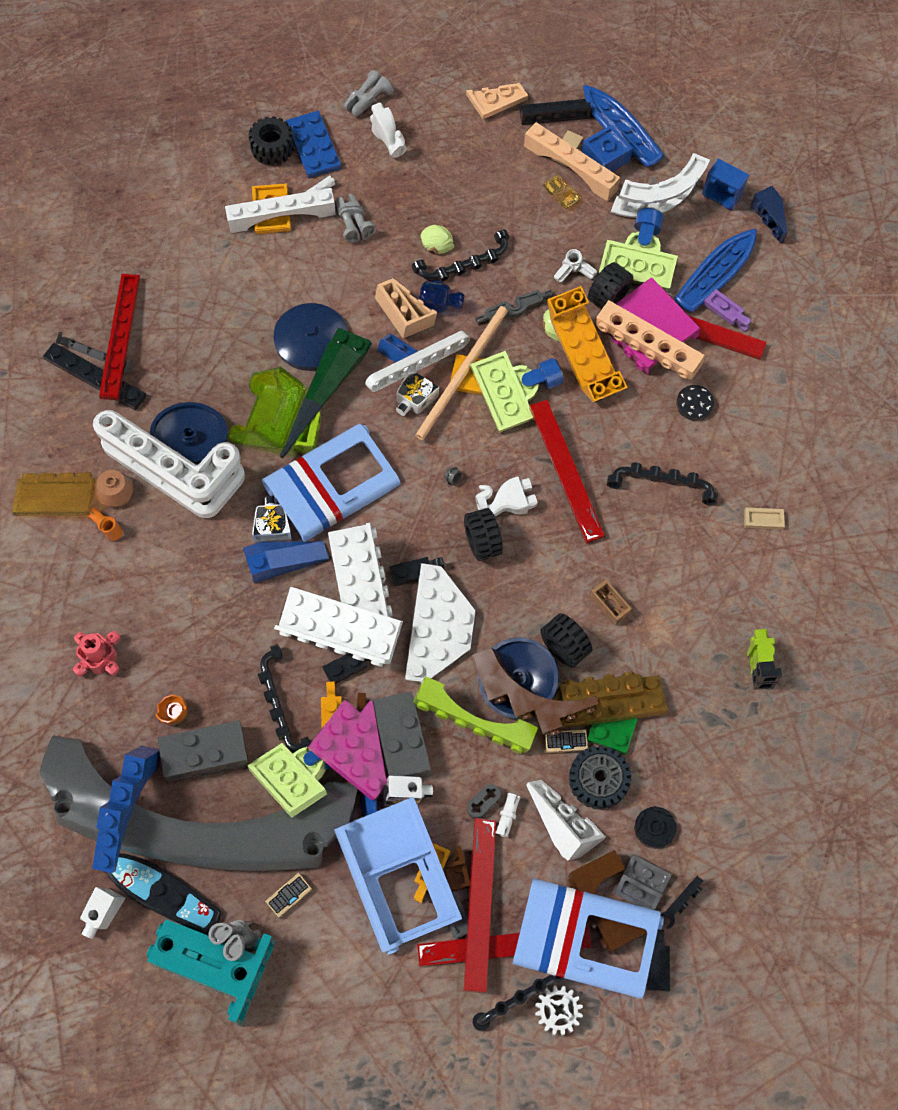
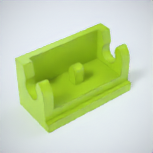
M317 412L296 440L294 452L308 453L316 448L321 425L320 412Z

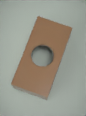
M607 580L591 590L590 597L614 625H617L630 615L632 608ZM613 600L616 607L610 610L606 606L605 601Z

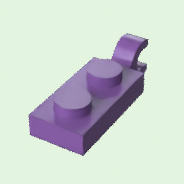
M717 289L704 300L706 307L730 325L736 322L738 327L744 332L750 327L748 324L751 320L743 315L745 310Z

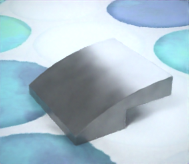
M633 854L614 894L637 906L655 910L672 874Z

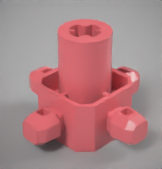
M111 631L107 634L106 639L99 633L85 635L79 632L75 635V642L79 645L76 655L81 662L74 666L73 672L78 677L86 674L88 668L94 674H102L106 671L110 675H116L119 672V666L114 662L117 660V652L113 645H116L121 637L116 631Z

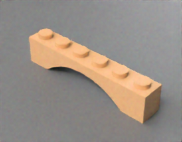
M537 122L525 133L524 147L536 155L551 157L564 163L574 170L595 194L607 202L618 191L619 176Z

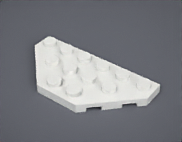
M421 564L405 681L421 683L425 676L433 678L470 651L475 609L441 566Z

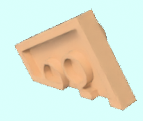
M520 83L502 85L496 89L482 88V91L473 92V90H466L467 97L482 119L528 100V94Z

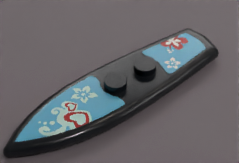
M119 853L116 871L114 873L105 872L108 878L131 899L192 930L209 935L210 928L220 921L222 911L183 881L152 862L133 855Z

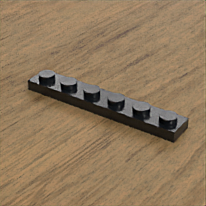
M53 342L43 355L44 360L100 391L104 370ZM122 381L119 402L136 411L147 397L146 393Z

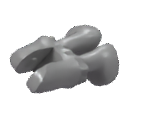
M371 70L368 73V79L358 91L351 92L343 105L347 111L352 110V115L356 117L372 107V104L376 103L375 97L380 93L391 95L394 92L390 82L384 76L381 77L375 70Z
M348 194L349 202L344 203L342 197L336 198L338 215L344 220L346 225L343 233L345 241L356 243L360 240V234L363 240L370 238L376 232V226L371 221L365 222L364 216L366 213L354 194ZM352 219L356 220L360 230V234L358 229L354 226Z
M236 920L231 923L222 922L214 924L209 930V939L213 944H221L228 940L223 948V955L227 960L234 961L242 956L244 948L248 949L255 946L258 937L261 938V932L250 929L253 925L251 921Z

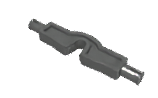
M551 289L542 293L536 290L517 296L515 298L516 308H513L507 301H504L486 309L485 314L475 317L477 324L485 321L490 323L500 306L508 310L504 318L519 317L528 309L543 304L544 299L553 297Z

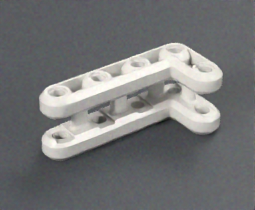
M113 410L102 411L93 420L94 430L101 438L102 448L108 456L201 518L215 516L245 480V472L240 464V453L234 444L227 442L217 444L199 465H195ZM224 456H229L228 459H221ZM210 501L208 505H202L203 502Z

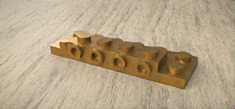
M632 671L625 672L623 676L615 677L613 674H607L603 679L596 680L594 677H586L580 682H575L573 679L565 680L563 684H560V688H558L554 700L574 701L597 696L600 699L602 706L597 707L598 711L588 715L585 712L581 713L573 721L566 722V719L563 720L566 728L665 715L668 712L659 675L641 677L640 674H635Z

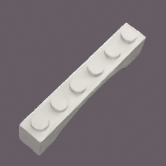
M331 188L225 206L230 233L247 231L254 224L284 215L309 214L316 215L318 218L336 215Z

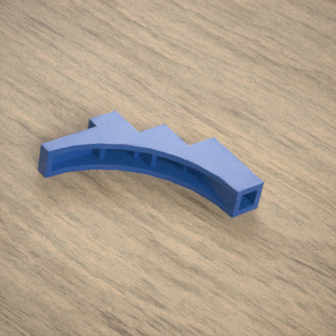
M141 745L125 754L122 774L112 781L109 802L101 806L96 827L99 831L92 869L109 873L116 871L121 845L134 806L146 782L158 770L159 749Z

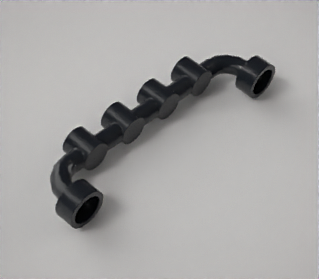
M500 230L494 234L496 243L501 244L499 248L489 249L481 255H472L467 260L456 261L451 266L440 267L431 273L425 271L427 265L423 259L415 261L411 267L415 274H419L424 279L433 280L438 278L440 282H444L449 279L448 274L455 272L456 276H460L466 272L465 268L469 266L476 270L482 267L483 261L488 260L490 264L499 260L498 256L507 250V240L510 236L507 230Z
M634 462L631 464V467L617 468L607 478V486L613 489L622 487L623 478L620 476L622 474H628L632 478L645 477L654 482L663 480L671 485L685 484L689 488L702 487L706 490L702 495V503L712 506L716 505L718 501V494L714 492L713 486L708 481L699 479V474L695 472H690L687 477L680 476V471L677 469H670L667 474L661 473L659 466H651L650 470L642 469V464Z
M279 644L270 646L271 651L265 653L261 658L260 667L262 672L258 673L261 685L266 684L267 691H264V696L267 703H272L273 709L269 710L273 722L278 721L279 728L275 730L279 741L284 740L286 747L296 752L301 748L308 747L311 741L308 736L301 738L300 744H295L292 741L285 714L268 666V662L272 658L275 661L283 659Z
M550 974L544 979H536L532 986L525 990L516 991L514 996L505 1002L499 1001L496 1003L495 1008L490 1011L477 1013L472 1021L473 1027L480 1032L487 1030L492 1019L497 1016H504L509 1009L516 1005H523L529 997L536 993H543L546 987L555 982H561L564 978Z

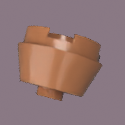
M107 470L97 479L94 489L95 496L101 504L107 507H122L131 499L133 483L126 474L116 470Z

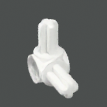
M572 249L567 252L566 258L562 261L563 266L554 275V279L562 283L571 272L578 271L589 279H593L597 274V270L586 263V259L582 257L580 251ZM571 259H577L578 261L575 262V263H573V262H570L569 260H571Z

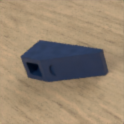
M770 186L754 194L751 205L753 210L762 218L763 223L772 231L774 238L783 243L788 233L783 200L775 188Z

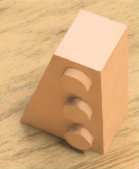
M392 278L377 285L375 299L401 337L404 339L434 326L437 312L427 308L422 300H417L410 294L411 292Z

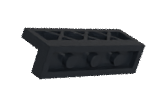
M586 99L519 105L521 124L529 125L536 122L540 124L590 119L591 103L586 102Z

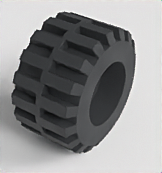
M272 116V118L265 117L263 120L259 119L258 123L254 122L252 124L253 127H250L248 136L251 153L254 158H257L258 162L261 163L263 161V164L268 165L269 163L271 166L275 165V163L279 165L282 164V161L286 162L288 157L292 156V151H294L293 132L287 121L283 122L282 118L276 119L275 116ZM271 139H276V140H277V141L271 142V143L266 142L267 140H271Z
M610 263L593 281L588 292V300L601 310L608 300L615 304L618 303L630 290L634 275L618 263Z
M484 508L465 514L464 527L474 557L478 561L502 555V537L493 512L489 508Z
M563 613L556 615L540 629L541 637L549 651L568 667H575L593 651L590 639L584 630L572 618Z

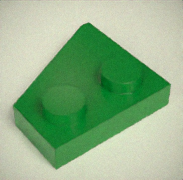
M638 718L592 724L587 742L604 746V748L611 747L613 751L617 750L621 754L626 755Z

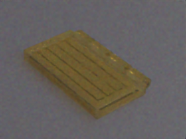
M78 472L77 476H75V473H58V478L56 473H40L39 478L37 473H23L22 478H18L12 507L13 515H90L95 487L92 473Z

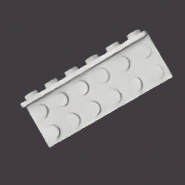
M366 523V525L328 532L341 602L387 617H393L391 605H387L386 598L389 597L387 585L383 586L382 578H385L384 567L379 566L378 558H381V551L379 546L376 547L374 540L378 538L376 527H372L371 523Z
M290 587L280 623L275 625L274 629L279 630L280 635L286 637L295 635L298 636L297 640L309 643L311 640L316 642L315 646L327 649L330 646L335 648L334 652L346 655V652L353 654L352 658L362 661L367 658L372 660L371 664L383 667V664L391 663L403 621Z

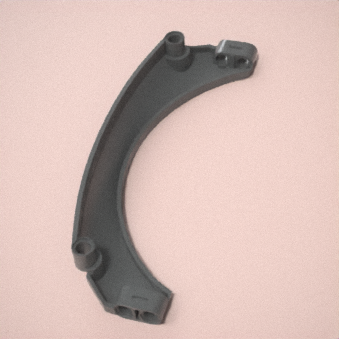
M53 735L42 760L40 776L51 800L55 801L54 813L56 821L60 826L97 841L99 829H96L99 810L101 806L109 802L111 786L102 779L90 763L80 739ZM329 781L323 786L327 795L292 818L285 810L264 817L230 823L183 821L157 814L135 804L120 850L162 861L213 869L274 871L317 868L322 864L324 847H328L337 838L334 829L352 822L359 790L351 784Z

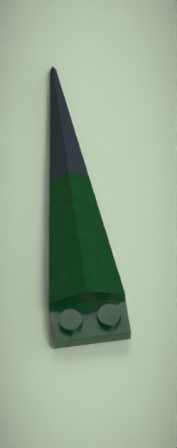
M341 328L337 329L331 342L327 344L282 449L281 459L286 456L296 440L332 394L363 361L372 345L371 340Z

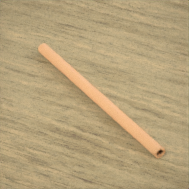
M499 307L415 434L418 439L424 440L470 370L471 364L476 361L507 314L508 310L505 307Z

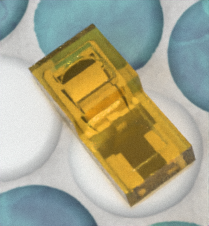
M559 174L549 179L543 185L548 193L565 209H569L581 200L572 186H567Z

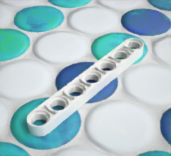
M459 331L373 373L368 377L365 385L372 392H376L463 349L469 343L470 337L464 331Z

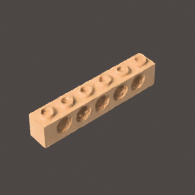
M609 300L596 317V326L602 332H608L616 340L626 342L633 350L645 353L646 357L651 360H657L663 367L676 371L684 379L692 380L704 363V354ZM614 322H620L621 324H620V325H614L613 323H614ZM630 331H636L637 333H636V334H630L629 332H630ZM646 340H651V341H653V342H652V343H646L645 341H646ZM667 349L669 352L663 353L660 350ZM683 358L685 361L679 362L676 359Z

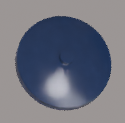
M317 303L297 305L286 311L276 323L273 336L276 351L280 358L291 367L304 371H316L328 342H331L338 328L347 331L346 324L343 318L328 306Z
M196 402L178 403L167 407L155 417L150 428V435L195 465H199L213 447L227 442L228 439L227 425L221 414L210 406Z
M522 637L506 639L493 647L511 677L523 688L535 695L554 700L559 688L560 673L554 656L546 647L537 641ZM479 675L480 692L488 706L502 716L519 719L514 715L509 697H507L506 702L500 704L488 701Z

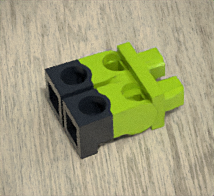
M757 629L754 631V636L750 639L751 645L747 650V656L751 657L750 667L754 690L773 689L782 677L781 668H775L774 665L775 641L774 638H769L767 629Z

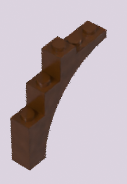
M489 648L473 654L488 701L500 704L506 702L507 697H509L515 717L522 718V720L533 718L534 713H536L542 733L545 735L549 734L550 737L561 734V730L566 728L563 720L566 719V722L573 721L578 718L579 714L584 712L586 715L598 711L597 707L602 706L597 696L582 700L559 701L535 695L523 688L511 677L495 649Z

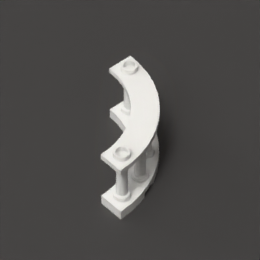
M693 153L688 164L677 176L655 185L625 180L619 196H616L610 213L636 218L638 210L645 207L655 208L662 213L673 209L689 195L707 168L710 160Z

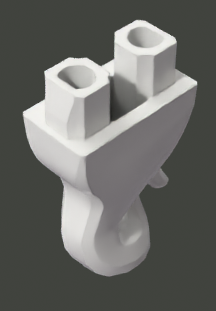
M382 103L373 105L371 108L373 114L370 116L373 134L385 143L392 158L403 155L407 150L405 139L401 131H396L391 110L389 107L384 109Z
M519 477L507 480L500 487L494 501L490 505L486 502L493 493L490 486L480 485L479 489L484 491L475 496L478 510L489 508L494 516L505 511L519 515L527 514L529 509L537 506V499L534 494L526 497L524 492L532 490L529 478L519 480Z

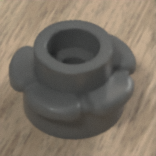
M457 467L447 469L444 475L447 484L456 485L460 481L462 473Z

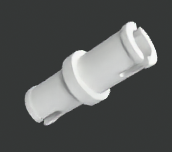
M508 793L504 809L500 811L501 818L495 834L508 838L512 822L516 820L515 813L521 799L520 796Z

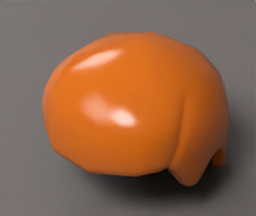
M178 695L166 696L157 704V714L155 715L163 724L178 725L187 716V702Z

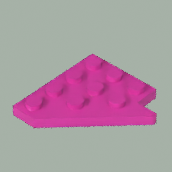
M344 700L307 748L373 801L387 783L373 702L370 700L362 711L359 712Z

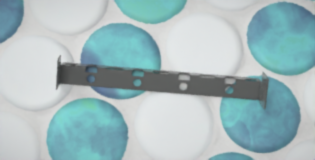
M58 332L55 344H62L103 362L106 361L103 358L106 357L104 354L107 353L94 348L89 350L87 349L89 346L77 341L74 344L71 342L72 339L62 337L63 332ZM134 361L126 362L124 373L132 372L133 366H135L133 365Z

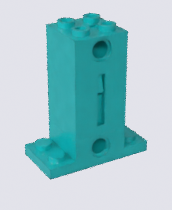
M165 919L164 924L161 923L157 929L156 936L158 937L155 944H151L146 955L148 957L147 962L168 973L236 999L235 1002H231L228 1008V1020L242 1026L276 944L273 937L264 933L262 938L258 937L255 943V954L244 950L239 959L229 961L223 955L225 942L213 944L209 936ZM173 943L172 949L167 951L168 945ZM247 972L243 980H238L240 973Z

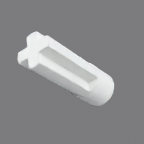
M329 175L306 192L331 188L335 185V180Z

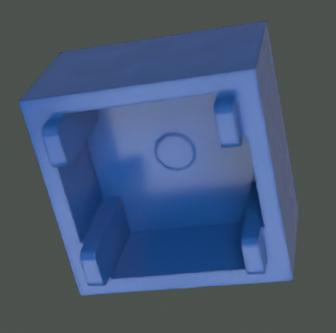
M612 125L584 140L582 153L611 172L630 162L633 150L630 144Z
M718 158L707 174L702 195L733 211L743 196L749 174Z

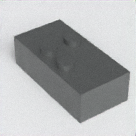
M412 691L372 700L388 776L420 778L431 776V768L416 706L413 703Z
M240 720L158 737L163 776L167 783L249 765L244 731Z

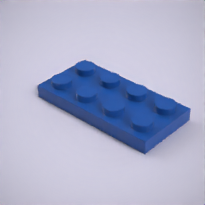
M319 110L286 120L292 128L294 145L308 178L341 169V163Z

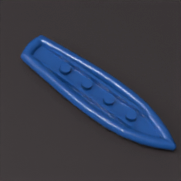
M588 85L583 86L586 102L591 103V113L603 128L612 125L633 148L632 155L644 166L651 167L664 158L663 152L650 135L621 103L597 88Z
M751 229L734 235L716 247L698 266L674 299L677 304L689 312H694L716 289L719 291L749 259L756 242L757 229Z

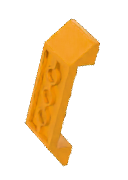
M582 286L548 299L551 323L581 390L592 402H596L627 389L628 387L621 372H615L587 311L586 306L589 301Z

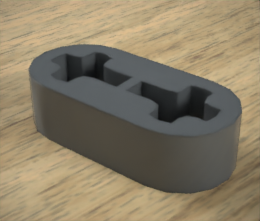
M486 785L468 803L467 813L472 819L482 818L499 801L501 793L496 785ZM494 790L496 798L490 797L485 801L484 799L487 797L486 791L492 792ZM482 802L481 813H472V805L478 806Z

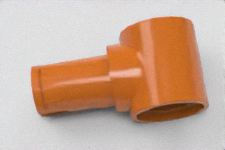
M97 508L92 509L94 514L88 513V518L97 524L98 529L102 531L108 540L116 541L121 538L123 529L114 518L104 516Z

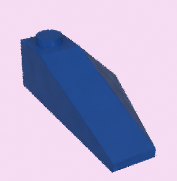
M323 541L259 542L243 547L254 583L329 560Z

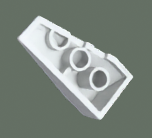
M537 780L527 783L526 786L555 847L567 861L581 858L605 839L604 834L590 819L586 817L584 820L575 813L577 809L573 805L569 806L563 803L561 796L545 782Z

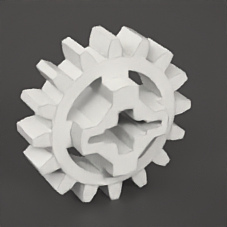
M553 986V992L545 989L546 996L540 995L538 998L542 1002L535 1004V1007L540 1009V1011L535 1013V1016H541L538 1024L544 1023L546 1025L544 1028L545 1032L549 1028L552 1029V1035L560 1031L561 1036L565 1035V1029L571 1033L573 1031L571 1025L578 1026L579 1022L576 1018H582L583 1016L581 1013H578V1010L583 1008L582 1005H577L576 1003L579 1000V996L573 998V990L567 993L565 992V986H562L560 991H558L556 986ZM553 996H563V998L558 1001L550 999ZM569 1002L572 1004L573 1007V1015L569 1012L568 1009ZM544 1006L549 1009L550 1017L548 1020L544 1013ZM562 1006L564 1015H555L556 1010L553 1007ZM560 1020L567 1022L566 1025L562 1026L554 1025L556 1021Z

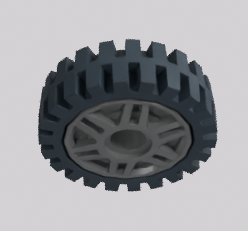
M599 745V747L592 746L590 749H585L577 755L570 768L569 785L573 795L577 797L579 802H583L587 807L591 806L592 809L600 808V810L617 805L626 796L631 784V771L629 770V764L625 761V757L619 755L620 752L617 750L613 751L611 747L604 748V746ZM595 774H602L605 777V781H597Z

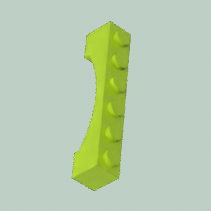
M427 676L421 681L413 703L417 704L419 709L423 711L430 710L436 713L437 717L444 720L448 718L454 721V724L458 727L470 728L474 734L481 737L487 736L495 744H505L511 747L510 750L515 753L522 754L530 750L538 727L521 719L512 724L483 720L458 706L443 689L444 684Z

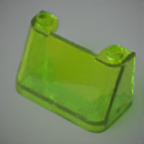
M277 367L252 373L249 389L257 398L246 426L238 424L231 427L227 438L234 443L271 449L283 448L286 445L305 395V387L301 381L285 369Z

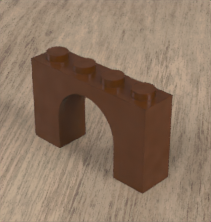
M613 850L570 872L567 882L570 888L596 894L597 888L602 883L623 873L625 868L616 851ZM589 915L588 923L591 929L597 931L600 936L598 942L604 951L607 950L609 954L647 934V931L642 928Z

